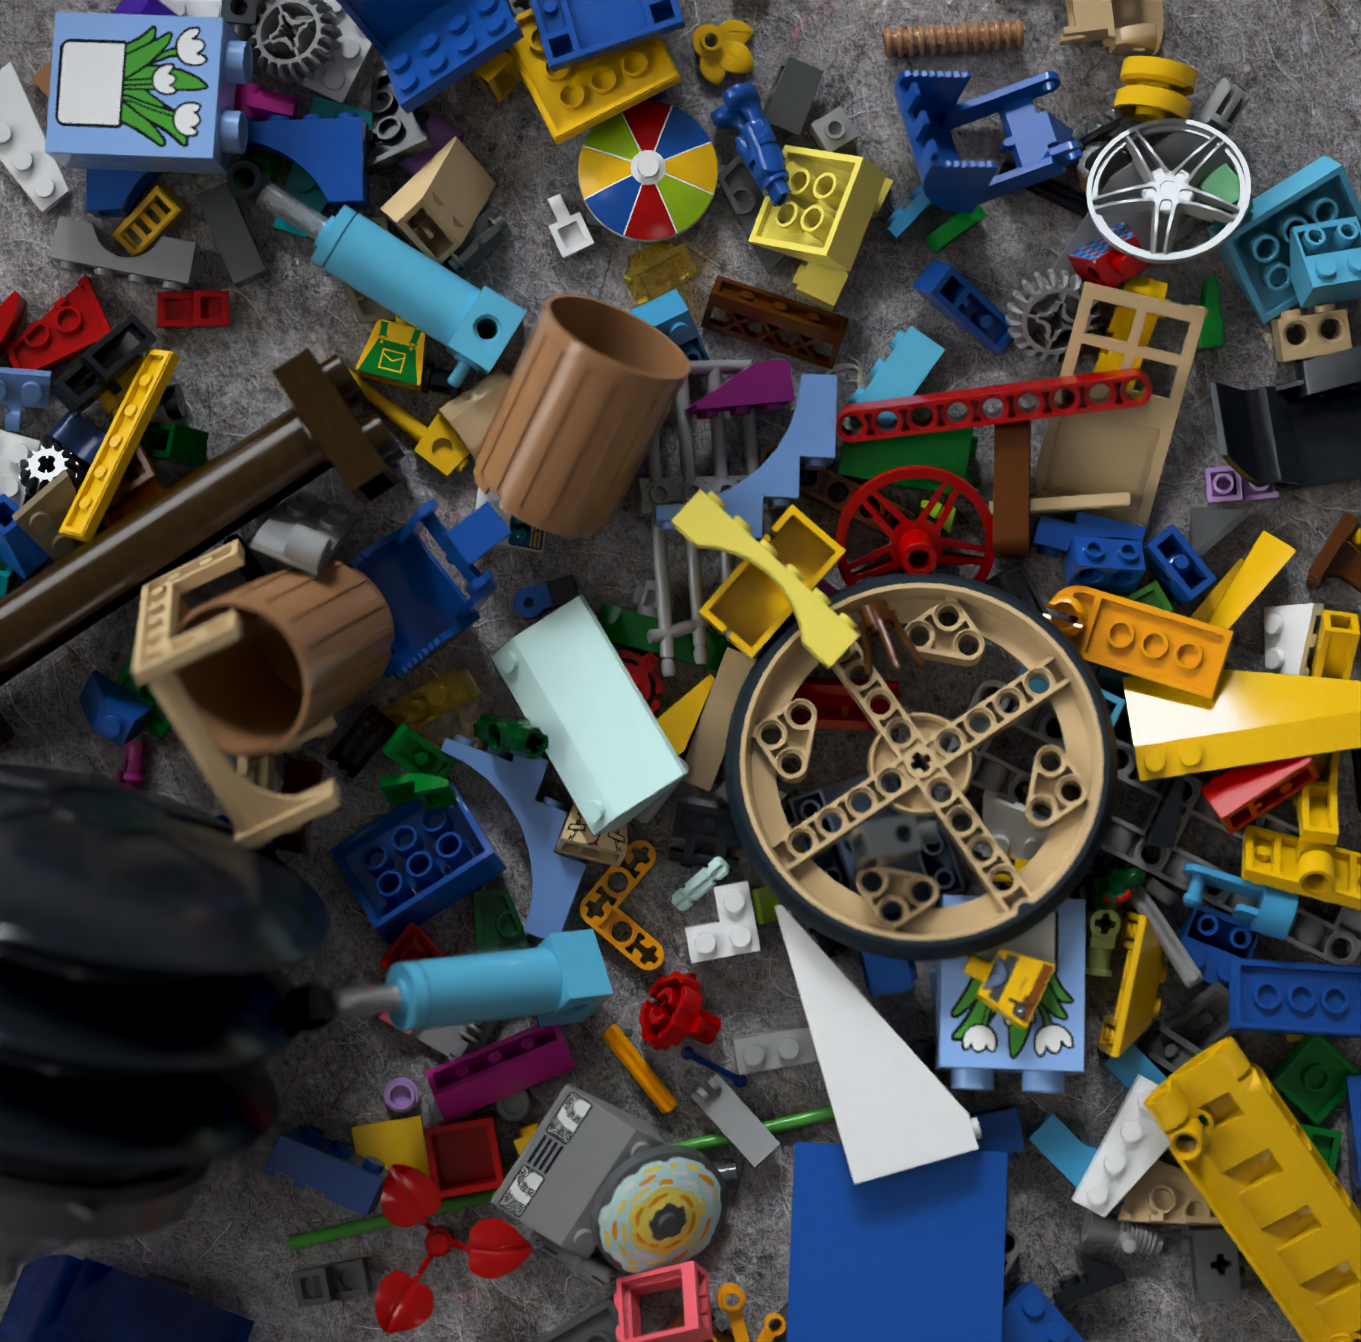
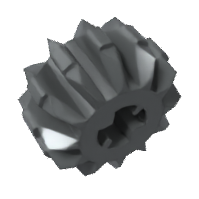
M41 443L40 451L35 452L28 449V459L20 460L19 467L21 472H19L20 484L25 487L29 497L35 496L64 469L68 473L73 486H78V462L73 459L69 449L61 451L57 443L50 449H46V446Z

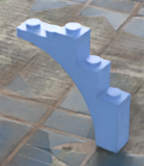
M802 373L798 383L794 414L789 428L776 450L758 470L736 486L717 494L726 504L723 510L732 519L736 515L741 517L752 528L749 534L757 542L762 539L763 504H769V508L774 510H786L790 505H796L799 498L800 464H805V468L809 470L826 469V465H832L835 459L837 375ZM686 504L656 506L654 527H662V531L667 533H679L671 525V520Z
M455 734L453 740L445 737L441 751L465 762L488 779L505 798L520 823L529 849L533 876L531 907L524 932L545 939L550 933L563 932L587 863L582 862L581 858L555 852L556 844L569 812L562 810L564 803L544 796L543 802L537 801L551 762L544 759L546 752L544 751L542 757L538 759H528L514 754L512 761L506 760L507 752L495 754L490 746H488L486 752L473 748L474 740Z

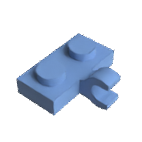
M0 367V405H6L5 431L19 432L22 420V407L49 409L51 371Z

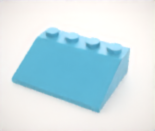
M1325 155L1252 199L1253 209L1244 218L1234 235L1217 249L1219 256L1262 324L1280 315L1281 311H1286L1299 303L1290 277L1291 227L1357 216L1359 222L1361 221V206L1343 165ZM1214 224L1207 227L1211 239L1224 229Z

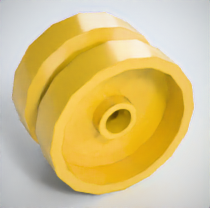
M1129 56L1124 58L1119 80L1126 86L1117 89L1113 109H1120L1124 117L1142 123L1166 118L1189 119L1192 103L1185 96L1194 93L1198 72L1193 67L1165 58L1153 56Z

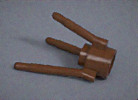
M886 600L874 601L860 608L862 620L857 622L861 632L865 671L868 676L873 674L870 631L872 636L881 635L894 670L896 672L901 670L896 651L888 633L892 630V626L919 667L924 666L925 663L898 621L895 610H889Z

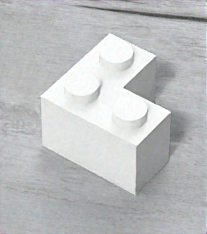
M748 880L713 886L719 921L685 927L691 963L761 951Z

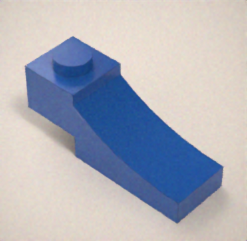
M1082 511L1074 513L1072 523L1040 515L1036 519L1031 546L1038 547L1037 553L1057 558L1058 553L1064 554L1068 551L1074 536L1143 542L1146 528Z

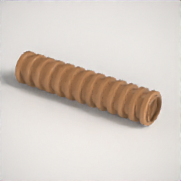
M1005 19L1003 23L994 20L993 24L983 21L981 25H978L976 21H973L971 25L961 22L960 26L950 23L949 27H945L944 23L939 24V27L935 28L933 24H929L928 28L918 25L917 29L907 26L904 30L901 29V26H896L895 30L885 27V31H883V49L887 59H891L892 55L902 58L903 54L913 57L915 53H918L919 57H923L925 53L935 56V52L946 55V51H951V54L955 55L957 51L967 54L968 50L978 53L979 49H983L984 52H989L993 48L995 52H999L1000 48L1010 51L1011 47L1021 50L1024 45V29L1020 19H1015L1012 23H1010L1009 19Z

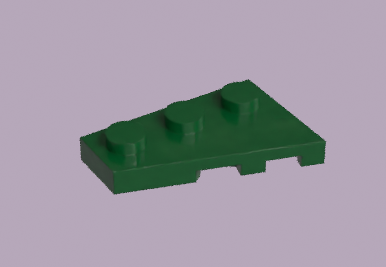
M508 889L472 891L475 954L531 948Z

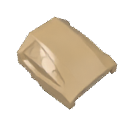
M499 368L438 410L441 418L444 417L449 422L473 458L511 379Z

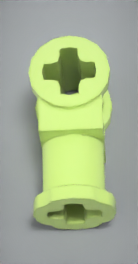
M1093 907L1087 912L1085 917V926L1087 928L1086 945H1088L1085 974L1112 977L1113 971L1110 970L1111 952L1115 948L1116 935L1121 927V919L1114 910H1101ZM1103 913H1105V917L1110 919L1111 923L1110 926H1104L1103 931H1101V928L1095 925V920L1102 919Z

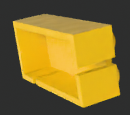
M793 504L772 526L770 533L775 538L772 540L766 533L758 542L760 543L763 539L767 541L779 553L775 558L784 567H787L788 564L793 565L805 577L802 583L811 591L818 586L846 552L844 548ZM743 560L698 611L699 615L720 634L723 635L728 630L731 633L728 636V641L750 660L756 657L794 613L784 593L774 581L746 560Z

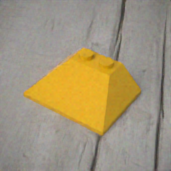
M1125 911L1118 945L1128 948L1115 1015L1104 1014L1097 1046L1099 1050L1117 1058L1150 1026L1151 1019L1158 1017L1161 998L1156 997L1159 983L1164 984L1168 971V963L1163 962L1165 955L1148 917Z

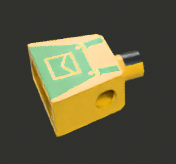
M397 315L394 322L378 319L355 368L357 376L422 393L427 334L414 328L413 325Z

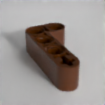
M1031 420L995 424L993 554L995 559L1031 558Z

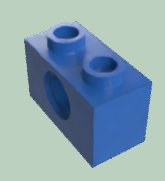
M1174 524L1158 532L1143 545L1146 566L1178 606L1191 601L1217 580Z

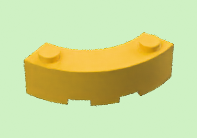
M1139 274L1124 281L1121 290L1170 301L1165 298L1168 287L1167 283ZM1115 304V309L1108 328L1106 327L1104 336L1127 342L1136 309ZM1147 312L1138 345L1148 346L1158 318L1164 320L1165 316ZM1099 348V356L1093 373L1119 370L1124 353ZM1135 356L1132 368L1140 369L1143 358ZM1136 380L1130 381L1127 384V389L1134 390Z

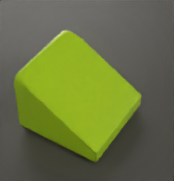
M767 886L751 889L750 894L756 923L760 925L778 920L774 907L780 904L778 898Z

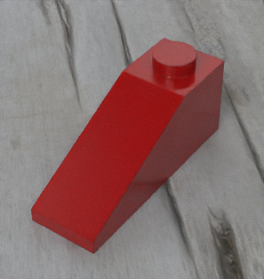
M1307 755L1230 769L1222 775L1213 777L1200 790L1209 807L1231 835L1320 778V775L1312 759Z

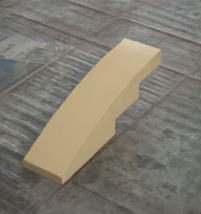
M729 647L726 648L685 758V762L689 767L688 774L681 781L711 791L725 754L730 718L738 694L758 658L755 657L753 660H750L742 652Z

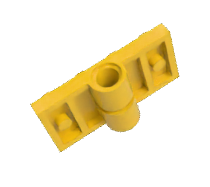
M1247 824L1243 833L1241 880L1361 911V853L1330 844L1300 841V835L1297 837Z

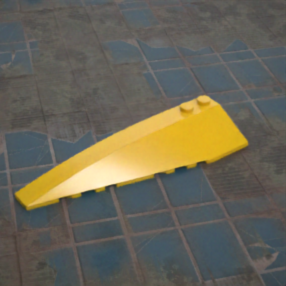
M1223 669L1214 698L1211 700L1137 676L1122 678L1139 782L1361 748V681Z

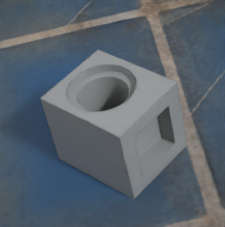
M841 106L811 123L809 130L810 135L821 151L840 154L856 145L859 137Z

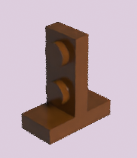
M289 758L281 795L295 796L321 784L324 764ZM313 819L303 823L298 830L292 833H282L273 837L274 849L309 855L311 846L310 831Z

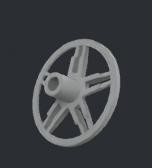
M1166 118L1144 122L1119 134L1100 152L1090 170L1087 182L1089 214L1095 228L1103 239L1125 255L1133 256L1139 261L1155 264L1183 263L1198 259L1218 249L1234 235L1242 224L1251 198L1250 172L1238 147L1217 129L1197 121L1180 118ZM1163 132H1181L1202 137L1207 141L1173 171H1169L1144 137ZM1139 140L1158 169L1150 171L1134 141ZM1215 144L1216 147L1189 174L1187 170ZM1127 147L1133 158V163L1145 184L1098 196L1099 182L1106 166L1120 150ZM1223 153L1230 158L1239 177L1240 197L1237 206L1195 188L1211 171L1214 163ZM1141 195V198L1124 200ZM1196 199H1197V200H1200V201L1205 202V203H1207V204H1210V205H1212V206H1214V207H1217V208H1219V209H1220V207H1221V208H1224V209H1226V210H1229V211L1233 212L1234 215H1232V214H1230V213H1227V212H1225V211H1222V210H1219V209H1216V208H1213V207L1204 205V204L1197 203V202H1195V201H1196ZM1115 200V202H1112V203H1107V204H1103V205H1098V204H1101V203H1105V202H1109V201ZM1150 211L1152 213L1150 251L1136 248L1120 239L1108 227L1102 216L1116 213L1121 216ZM1188 215L1210 222L1216 220L1227 224L1218 235L1206 243L1186 251L1171 253L1177 228L1186 222ZM1159 227L1167 229L1163 253L1156 252Z

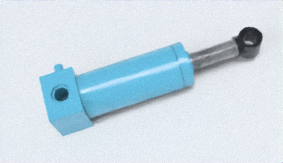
M246 160L238 161L231 165L226 174L227 187L230 193L237 199L246 200L253 205L259 204L261 207L269 210V212L271 211V213L288 222V224L290 223V225L298 228L307 236L309 235V237L315 239L314 245L317 248L310 261L322 269L324 268L326 272L447 347L445 352L458 361L447 380L450 385L459 388L470 369L487 377L527 313L525 310L487 286L480 290L360 213L357 214L355 210L347 205L341 208L336 217L332 215L328 219L317 212V210L315 211V209L307 206V204L301 203L298 198L296 199V197L288 194V192L286 193V191L284 192L277 185L271 183V178L261 173L254 163ZM241 172L250 173L255 179L254 184L248 189L238 188L234 183L235 177ZM477 326H490L494 332V337L491 339L481 338L477 333Z
M594 929L550 933L535 948L398 962L389 969L385 986L331 991L330 989H323V986L319 983H310L290 990L286 996L297 1026H302L301 1033L324 1028L337 1018L387 1012L397 1030L409 1032L537 1016L540 1027L584 1022L613 995V991Z

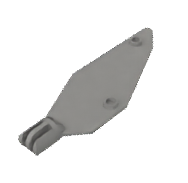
M1223 77L1199 115L1191 120L1209 125L1228 137V132L1249 102L1251 95L1247 92H1242L1241 88ZM1173 132L1152 147V149L1168 170L1173 171L1207 140L1188 133ZM1214 144L1211 148H1209L1202 155V157L1187 170V172L1191 174V172L1216 147V145ZM1147 152L1142 154L1151 172L1158 169ZM1223 153L1214 163V167L1208 174L1224 163L1230 167L1229 157ZM1131 162L1110 177L1100 195L1142 185L1145 182L1134 163ZM1141 195L1124 200L1141 198ZM1115 200L1109 201V202H1105V203H1101V204H1098V205H1103V204H1107V203H1112V202H1115ZM1089 211L1052 267L1056 276L1062 269L1067 270L1070 277L1077 274L1068 255L1100 236L1091 220ZM1150 211L1121 216L1118 213L1102 216L1110 229L1123 221L1126 222L1136 235L1142 249L1150 251L1152 213ZM1188 215L1186 222L1177 228L1173 244L1192 232L1200 218ZM1159 227L1157 253L1163 252L1167 229ZM1066 294V309L1075 314L1078 309L1077 300L1075 297ZM1047 295L1038 300L1037 302L1043 301L1047 297ZM1055 311L1053 312V315L1050 314L1047 319L1051 320L1052 316L1055 318L1059 313ZM1028 317V332L1038 330L1039 323H1036L1033 318Z

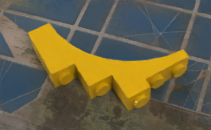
M1323 609L1316 631L1315 647L1311 648L1307 663L1310 670L1308 676L1350 680L1360 638L1358 614ZM1340 751L1310 756L1320 778L1292 795V806H1297L1300 841L1336 845L1339 836L1337 788Z

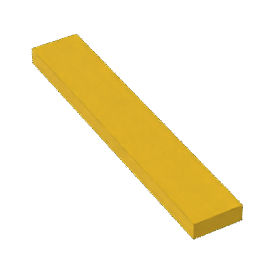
M151 348L147 350L61 525L59 533L66 538L86 542L93 538L180 360V357L174 352Z

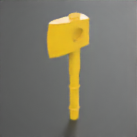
M347 368L367 397V402L378 408L390 421L419 442L414 449V453L447 479L455 471L460 474L470 461L468 458L471 456V453L444 417L441 418L438 413L429 427H426L402 407L378 392L377 388L374 389Z

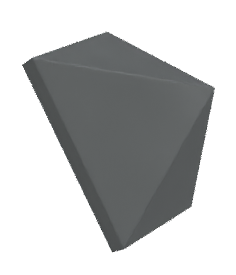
M1191 508L1188 543L1201 557L1245 520L1250 513L1246 509Z

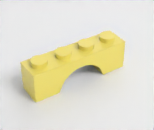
M886 177L871 218H877L891 189L892 179ZM808 262L807 266L800 263L792 280L793 283L797 284L795 294L833 311L849 274L843 270L827 268Z

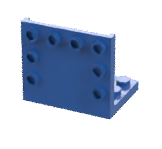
M336 0L380 52L398 102L407 114L524 37L509 0Z

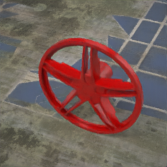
M923 465L904 466L875 476L863 484L851 496L838 519L835 541L844 549L846 548V535L849 524L861 504L872 515V519L891 539V542L849 564L845 552L837 565L847 586L856 584L858 580L866 577H875L899 567H903L905 573L929 574L932 573L937 563L965 566V564L980 565L973 580L984 583L995 559L993 554V517L985 500L966 480L938 467ZM924 478L942 482L914 522H911L877 491L890 483L905 479ZM948 485L952 486L934 521L927 520L926 518L939 501V497ZM959 492L964 494L973 503L981 516L985 529V546L940 536V531L953 509L952 505ZM870 495H873L900 521L895 527L888 522L868 499ZM945 545L968 551L983 552L984 557L943 551V547ZM888 552L891 556L858 571L851 572V569L863 563H868Z

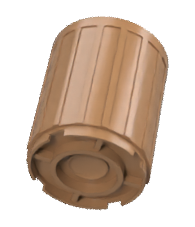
M556 294L549 297L543 306L475 454L474 478L477 485L484 494H488L490 489L502 498L498 505L500 508L533 527L569 538H577L580 531H590L588 534L590 538L597 536L601 533L604 526L610 525L674 399L683 386L690 372L688 358L661 331L616 306L575 294Z
M329 559L320 572L314 575L291 564H287L219 596L187 614L177 626L176 638L234 610L242 622L241 638L174 669V672L223 752L244 757L262 756L280 749L363 697L364 693L381 681V676L388 667L392 655L390 651L391 643L395 640L394 623L389 606L381 591L364 573L355 567L350 569L340 561Z

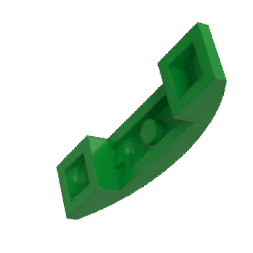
M602 604L598 621L610 642L648 652L651 651L660 655L659 642L649 644L647 640L648 630L658 628V619L638 614L636 611ZM706 631L707 644L705 648L708 655L707 663L696 664L693 656L695 647L692 641V633L673 639V659L718 671L726 648L735 649V646L731 642H727L725 636Z

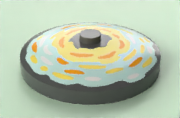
M663 1145L639 1152L619 1165L601 1186L595 1198L591 1214V1228L594 1240L602 1254L614 1267L631 1275L693 1261L706 1251L723 1226L728 1209L726 1183L712 1161L703 1153L693 1148L681 1145Z

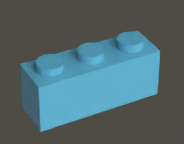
M910 326L906 333L899 330L888 346L893 350L886 361L881 358L878 359L868 373L873 378L866 389L859 386L848 401V404L913 396L945 349L913 326ZM888 411L882 412L877 418L879 423L884 426L892 425L897 419L894 413ZM851 416L856 421L862 424L861 420L858 417Z

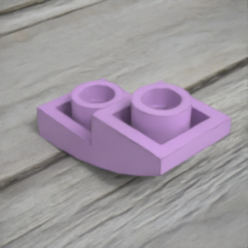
M1230 466L1205 468L1208 503L1280 498V492L1274 490L1273 484L1263 487L1255 486L1243 479Z

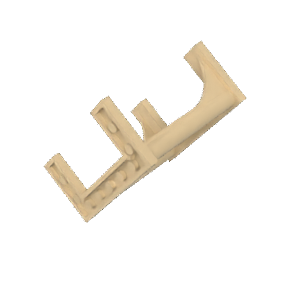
M237 539L142 585L132 674L139 686L147 683L234 825V842L247 848L258 849L267 844L271 838L282 833H292L298 830L303 823L316 817L324 818L340 806V789L333 778L295 796L275 793V756L283 752H294L310 739L315 737L323 738L331 734L338 727V712L274 752L254 757L237 756L236 771L225 757L175 674L174 669L241 638L242 622L235 610L176 638L178 624L192 611L183 593L244 565L245 550Z

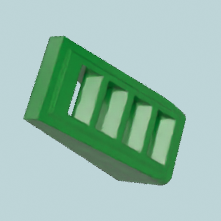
M1211 276L1203 282L1200 306L1207 308L1208 313L1203 322L1195 353L1220 350L1226 344L1218 280L1215 276Z

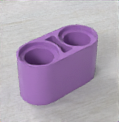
M434 113L426 122L433 147L399 162L398 167L413 177L451 139L456 136L462 141L465 133L439 114Z

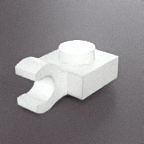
M561 194L549 198L548 202L557 222L548 227L562 258L565 259L595 245L581 213L578 212L570 216Z

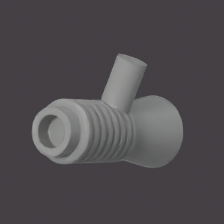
M1089 1209L1087 1210L1081 1230L1082 1242L1113 1244L1115 1247L1122 1248L1126 1253L1138 1252L1149 1256L1153 1253L1159 1254L1161 1252L1164 1234L1159 1233L1156 1228L1133 1222H1116L1117 1219L1108 1215L1104 1218Z

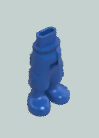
M746 82L734 85L723 93L722 99L725 105L718 107L711 113V120L717 128L729 129L734 127L737 129L741 136L736 137L734 141L743 163L748 167L763 196H769L774 207L781 206L792 193L787 184L789 173L785 168V155L780 146L777 145L769 119L764 118L760 104V95L755 85Z

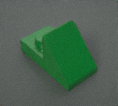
M404 723L399 726L381 750L411 773L430 774L445 778L457 763Z

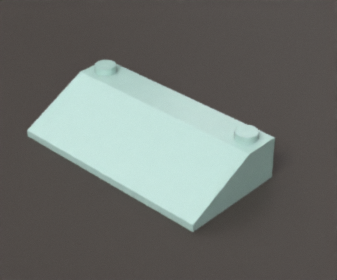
M583 595L575 597L513 637L491 657L526 719L529 720L532 726L539 727L543 734L548 735L549 748L545 752L593 835L619 830L688 774Z

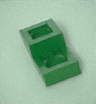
M398 773L380 776V788L390 805L419 800L424 809L429 810L459 803V798L448 779L421 773Z

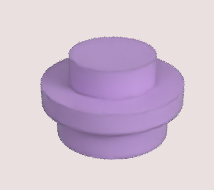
M395 1078L387 1084L384 1090L385 1103L395 1112H408L416 1106L419 1100V1089L409 1078Z

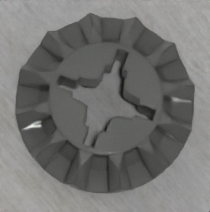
M1120 109L1109 110L1080 125V127L1073 131L1071 138L1073 141H1078V143L1082 142L1083 146L1090 144L1120 127L1119 122L1124 119V115Z

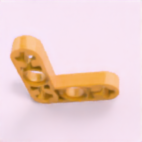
M636 840L627 846V854L624 859L629 864L634 858V854L631 852L634 847L641 849L646 846L649 849L647 856L650 861L647 864L639 862L634 868L640 874L634 878L628 869L622 866L616 867L611 865L583 898L579 911L587 924L634 964L643 970H653L659 967L664 960L663 946L618 907L656 860V851L653 845L646 840ZM614 872H622L628 878V886L622 892H614L608 886V878ZM602 886L604 891L611 897L616 898L617 901L614 905H611L610 901L607 900L601 908L604 915L602 917L595 915L593 918H590L587 915L589 908L586 904L589 900L593 903L599 900L602 894L597 893L596 890ZM620 921L628 923L632 928V936L624 942L615 940L612 935V927ZM638 933L645 937L640 941L644 947L650 948L653 945L657 948L655 955L658 959L656 962L653 963L648 960L646 963H643L640 960L643 954L636 947L633 953L626 950V947L635 941Z

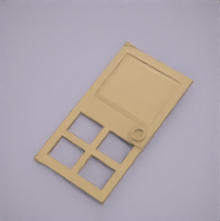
M1084 282L1059 377L1072 376L1074 374L1082 343L1124 353L1120 369L1132 368L1135 356L1178 367L1169 398L1152 394L1144 405L1048 418L1033 475L1037 494L1030 496V499L1130 492L1131 506L1129 508L1082 512L1148 529L1149 516L1205 317H1207V308L1191 304L1186 306ZM1093 299L1136 309L1127 342L1085 332ZM1147 312L1190 322L1181 355L1138 345ZM1103 384L1095 385L1090 390L1089 395L1095 399H1101L1107 395L1109 388ZM1127 385L1125 387V391L1129 394L1140 393V391L1127 389ZM1061 389L1056 392L1054 400L1058 403H1067L1072 399L1073 392L1068 389Z

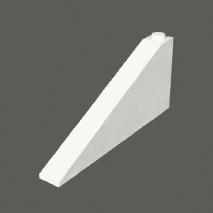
M781 904L775 905V911L854 1184L979 1149L976 1139L982 1138L977 1118H970L968 1112L789 912Z

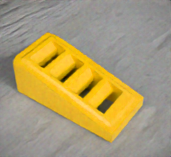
M157 185L111 235L132 257L140 256L175 224L188 208L166 185ZM160 199L171 209L169 213L158 203ZM150 208L162 220L159 224L147 213ZM139 219L152 230L149 234L137 223ZM129 228L143 240L139 245L126 232Z

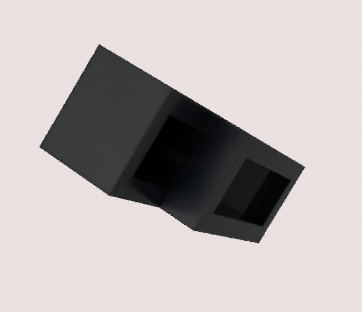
M132 313L85 351L78 363L55 380L52 393L77 417L119 380L156 342L157 337Z

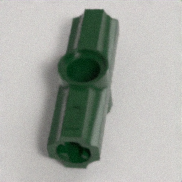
M493 713L481 714L480 719L473 724L474 736L478 737L482 744L490 746L495 754L509 752L528 759H538L549 748L548 735L543 734L539 727L532 726L526 718L512 720Z

